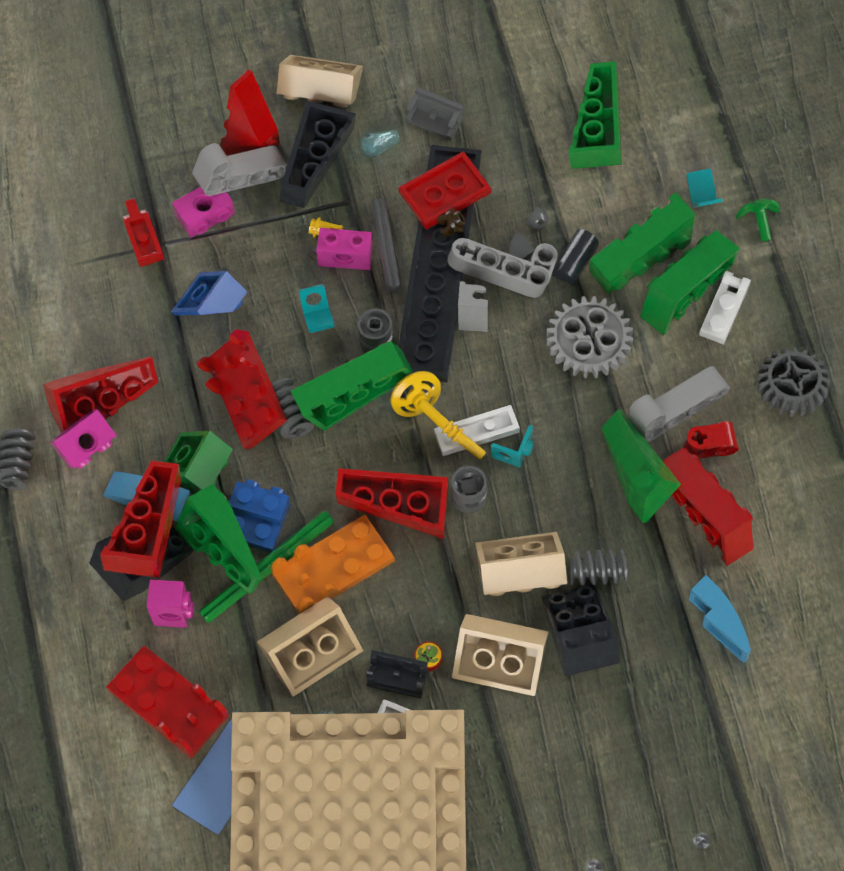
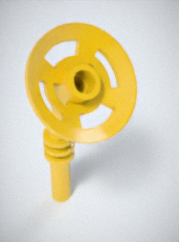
M427 371L415 372L404 377L395 386L390 402L393 410L398 415L414 417L425 413L442 429V434L447 433V438L452 437V442L457 441L478 460H481L486 454L485 450L463 433L462 428L458 429L459 426L457 424L453 425L454 422L452 420L449 422L433 407L441 392L440 381L434 374ZM422 381H429L434 386L431 388L428 384L422 383ZM412 385L413 388L408 392L406 398H400L404 390ZM422 389H426L428 392L425 394ZM404 406H405V408H406L407 410L413 411V412L404 411V410H402L400 407H404Z

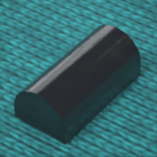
M576 230L557 260L552 276L574 286L599 246L598 239L587 230Z

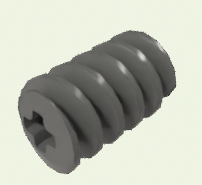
M282 378L272 383L287 418V421L279 427L280 434L284 438H298L311 432L314 429V424L308 422L303 417L291 393V390L297 388L292 386L295 383L294 379Z
M9 429L2 432V442H0L1 486L13 490H25L27 488V484L21 480L29 478V474L22 470H29L31 468L30 463L27 461L33 457L32 453L28 452L34 449V444L30 441L35 440L36 437L32 432L24 429Z
M623 549L618 550L616 557L612 550H607L605 558L601 550H596L594 558H592L589 550H585L583 558H581L578 550L574 551L572 558L569 559L570 586H573L575 578L579 579L581 585H585L587 577L590 578L592 585H596L598 577H601L603 585H607L609 577H612L614 584H618L620 576H623L627 584V559Z

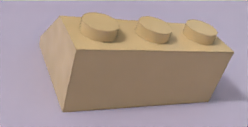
M289 55L279 64L276 94H282L285 99L297 100L299 97L308 98V101L317 104L328 101L333 102V106L347 107L356 99L363 66Z
M557 532L475 543L484 595L500 596L510 591L529 592L533 588L540 587L553 589L562 584H567L565 555Z
M328 596L257 641L270 666L292 697L363 652L341 608Z
M466 614L460 627L452 678L535 696L549 631Z

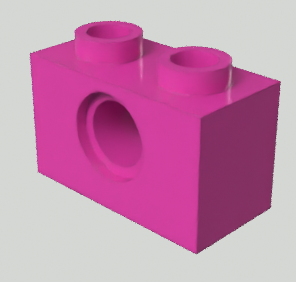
M201 187L172 202L174 214L190 238L197 234L205 233L211 226L224 222L231 215L235 214L232 199L227 192L207 196Z
M320 228L316 250L318 266L370 270L373 253L372 232Z
M92 409L51 440L50 444L68 468H75L77 466L78 469H81L92 460L90 456L97 450L101 453L113 444L111 440L117 435L97 409ZM84 433L88 434L91 439L90 445L85 449L79 445V437Z
M150 580L147 609L154 626L187 628L188 618L192 619L194 615V602H191V593L187 592L184 582Z

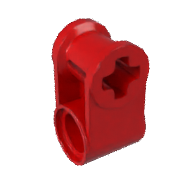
M729 421L693 427L689 430L687 440L684 443V448L691 455L695 454L699 459L728 456L739 450L733 423Z

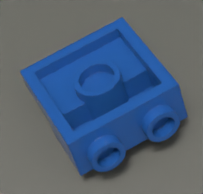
M247 479L244 483L237 481L229 503L248 546L267 552L274 551L291 505L289 496L286 495L283 489L278 487H271L270 490L260 488V484L253 480Z

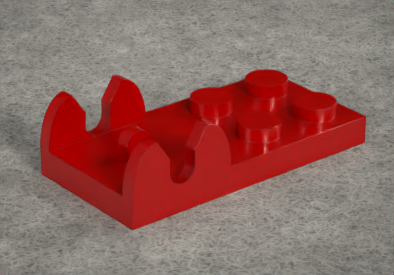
M237 329L229 334L230 340L210 357L199 359L197 366L213 376V378L211 377L205 383V386L212 392L221 395L243 449L251 450L285 423L287 418L249 331Z
M145 645L106 686L112 695L190 759L196 755L229 717L226 708L218 700H211L200 685L190 683Z

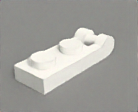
M726 271L699 333V336L723 345L751 283L750 279L745 277L743 279L733 276L734 273ZM729 286L737 288V294L728 291Z

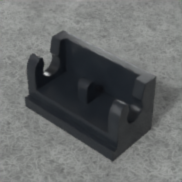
M372 650L370 669L367 670L366 675L367 687L422 699L428 676V662Z

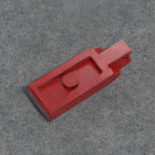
M135 198L125 201L129 215L123 216V222L139 267L164 260L148 212L146 210L139 211Z

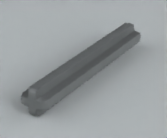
M384 198L374 199L372 207L386 289L390 292L400 289V281L386 200Z

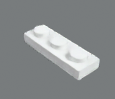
M511 405L463 419L453 424H457L459 426L458 429L462 428L463 433L477 445L520 433V427ZM440 427L434 428V434L442 456L465 450L457 441L452 442V437L447 438V433L442 434Z

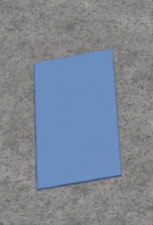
M232 719L172 804L174 808L219 835L231 817Z

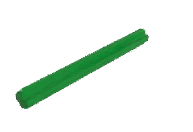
M322 511L256 565L262 576L259 583L271 574V566L277 558L289 560L294 556V551L299 545H307L334 523L332 516L327 511ZM232 583L199 610L200 616L204 621L210 623L244 596L247 591L237 583Z

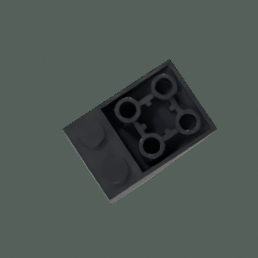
M171 525L160 578L104 571L100 554L104 547H107L112 538L111 536L96 543L89 564L124 602L148 589L150 580H159L193 553L194 549Z
M596 585L582 586L541 596L557 656L565 676L620 663L617 637Z

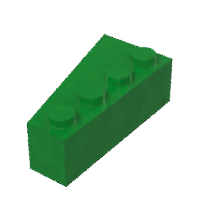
M616 61L590 63L582 104L580 103L579 116L573 132V141L568 152L571 169L622 165L619 82Z
M676 192L669 197L671 202L663 209H660L659 206L650 212L651 216L642 225L636 223L630 227L622 241L616 238L590 259L589 272L607 294L615 289L621 290L627 285L629 280L635 276L640 277L644 275L652 265L657 262H664L671 253L677 249L682 250L690 244L695 213Z
M390 341L291 390V393L303 417L323 431H326L394 388L404 377L412 374L413 371L401 348Z

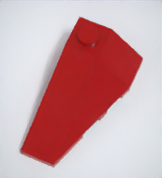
M248 69L230 85L227 109L230 111L229 119L224 121L223 126L227 133L226 137L221 138L220 143L221 149L226 156L268 146H276L278 148L280 144L278 128L253 72Z
M150 356L69 375L45 383L43 387L49 409L62 433L92 409H97L104 419L114 416L122 406L129 401H134L157 384L158 378L153 358Z

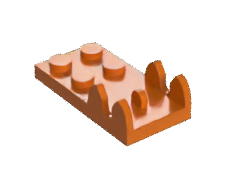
M363 515L311 547H308L306 544L299 545L291 559L286 561L285 558H277L271 566V573L299 615L327 596L333 599L395 561V557L367 516Z

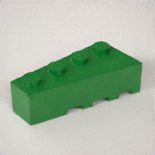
M717 230L708 237L704 235L698 241L696 247L692 250L687 249L677 263H670L660 277L655 276L647 286L649 291L640 318L664 336L670 330L669 326L672 319L675 318L679 321L685 315V310L691 302L694 301L696 303L706 292L708 286L712 287L734 265L740 248Z

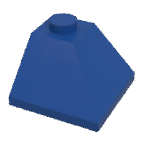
M227 271L200 272L171 313L173 315H204L233 312L242 305V299L247 291Z

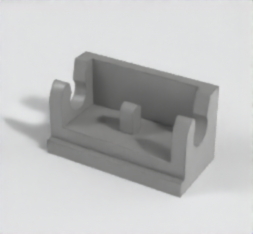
M460 282L458 299L459 330L488 332V300L475 299L473 297V294L476 292L486 293V288L481 285L465 284V282Z

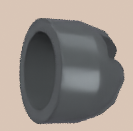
M537 207L527 219L526 224L536 230L543 229L544 226L540 222L543 220L548 223V215L540 207Z

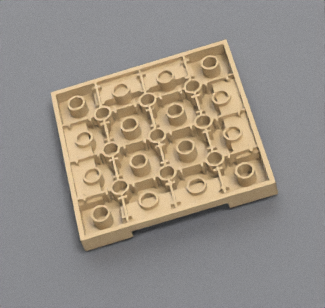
M406 710V713L364 714L232 713L230 871H466L464 710Z

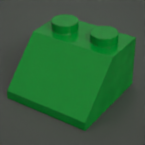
M211 431L180 432L164 462L179 464L181 475L180 487L189 490L190 494L193 495L212 484L216 485V479L220 471L227 465L228 457L233 449Z

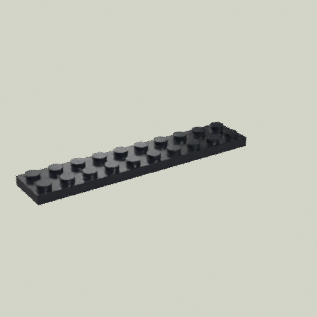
M431 145L427 171L463 151L479 171L482 150ZM474 203L460 210L465 219L464 230L461 233L454 232L453 235L446 237L441 234L440 230L446 228L448 223L445 225L437 223L426 230L421 222H418L398 345L413 373L427 371L434 374L440 382L448 383L456 330L459 287L464 277V273L453 269L449 265L448 255L453 243L457 239H469Z

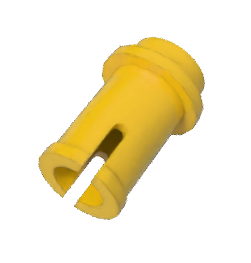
M320 217L317 219L312 218L309 234H313V237L316 238L319 236L320 228L343 230V226L321 221Z

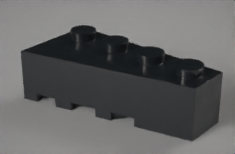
M306 101L282 181L280 202L305 208L354 130L356 113Z

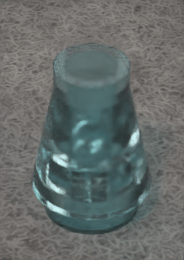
M395 129L366 133L365 137L360 139L364 155L374 158L390 147L400 143L399 134Z

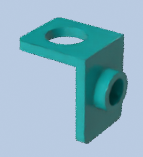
M710 168L686 174L692 208L723 202L722 198L717 199L713 174Z
M320 284L300 289L301 306L309 333L335 327L324 285ZM318 293L321 296V300L317 304L311 305L306 302L308 295Z
M529 425L518 452L492 443L491 457L520 468L524 457L530 456L534 446V441H532L533 426ZM499 452L505 453L510 457L503 456Z

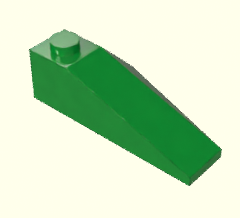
M618 409L601 429L627 503L642 523H646L677 490L681 483L624 412Z
M212 484L188 497L175 529L197 553L200 551L205 552L210 556L209 562L214 566L220 564L225 568L226 574L230 579L249 594L253 593L262 576L226 496Z

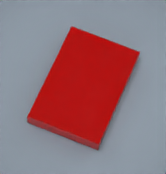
M463 151L398 187V192L427 230L438 223L437 218L439 216L447 215L446 211L453 208L455 211H460L491 194L492 188Z

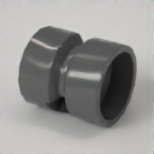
M369 309L359 317V342L365 353L383 343L393 342L392 319L384 310Z
M463 466L454 472L451 478L452 502L454 506L464 513L480 511L487 501V478L484 472L475 466Z

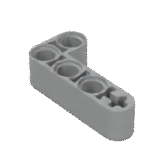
M212 143L204 147L199 153L192 174L207 196H212L278 180L285 175L288 163L276 146H268L226 156L219 144Z
M466 238L457 239L453 243L448 255V263L453 269L532 298L543 294L557 260L556 249L547 243L538 245L530 261ZM538 257H543L548 262H543ZM481 261H487L491 266H486ZM506 270H511L516 275H510ZM531 279L538 280L540 284L533 283Z
M710 366L655 400L648 394L640 397L630 407L629 420L645 440L650 442L721 399L730 390V386L716 368Z

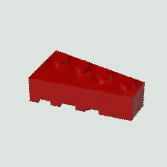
M683 447L663 460L665 465L681 483L671 496L680 507L686 505L685 510L695 526L701 524L712 548L715 546L720 548L723 552L721 560L725 565L729 566L752 551L754 548L752 535L753 518L747 508H741L736 503L733 494L728 489L724 490L719 485L716 476L710 471L707 472L702 467L699 458L695 454L691 455Z
M159 461L150 462L136 488V493L131 503L128 502L124 510V516L119 525L115 526L111 534L112 538L100 554L104 571L160 578L181 485L179 464Z
M338 468L335 493L337 504L444 539L449 490L448 477Z

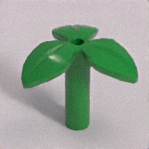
M770 198L758 199L745 204L736 215V219L739 220L749 212L756 214L761 242L772 240L766 210L780 213V205L776 201L770 200Z

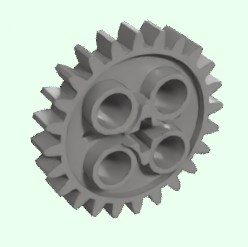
M582 296L581 303L579 304L576 300L572 299L571 307L562 304V312H554L555 319L549 320L550 328H547V337H549L547 338V346L551 347L550 356L557 355L555 358L556 364L564 362V371L572 367L574 376L579 371H583L584 378H587L589 372H592L594 377L598 378V371L602 370L607 376L609 367L615 371L618 370V362L625 363V355H630V346L633 344V337H631L633 328L628 327L630 323L629 318L623 319L624 310L615 312V303L608 307L606 306L605 298L601 303H597L596 296H593L591 302H587L585 296ZM580 318H582V319L584 320L586 326L583 325V323H582V321L580 320ZM594 319H597V320H600V321H602V322L596 324V323H593V322H591V321L594 320ZM572 328L576 329L577 332L570 333L567 330ZM604 341H610V342H612L613 344L607 346V345L602 344V342H604ZM594 348L595 350H597L600 356L596 355ZM580 350H585L588 352V354L581 355L577 352Z

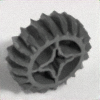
M796 346L793 347L792 352H789L784 347L781 350V354L774 350L771 357L767 356L764 359L763 364L759 367V375H757L756 382L759 384L758 393L763 394V402L771 401L769 404L770 410L778 407L780 415L785 410L789 411L790 417L794 416L795 411H798L802 417L805 415L806 410L812 413L815 411L816 406L820 407L823 404L824 399L828 396V388L830 387V379H828L829 370L824 369V361L816 362V353L808 356L807 348L801 353L798 352ZM782 368L785 369L784 374L772 379V375ZM814 384V389L811 392L802 395L803 389Z

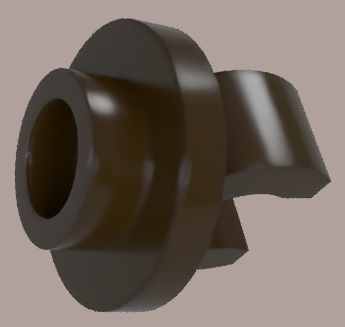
M450 208L446 211L447 215H441L437 218V222L441 225L448 223L446 228L440 230L441 234L446 237L453 235L454 232L461 233L464 230L465 219L460 211Z

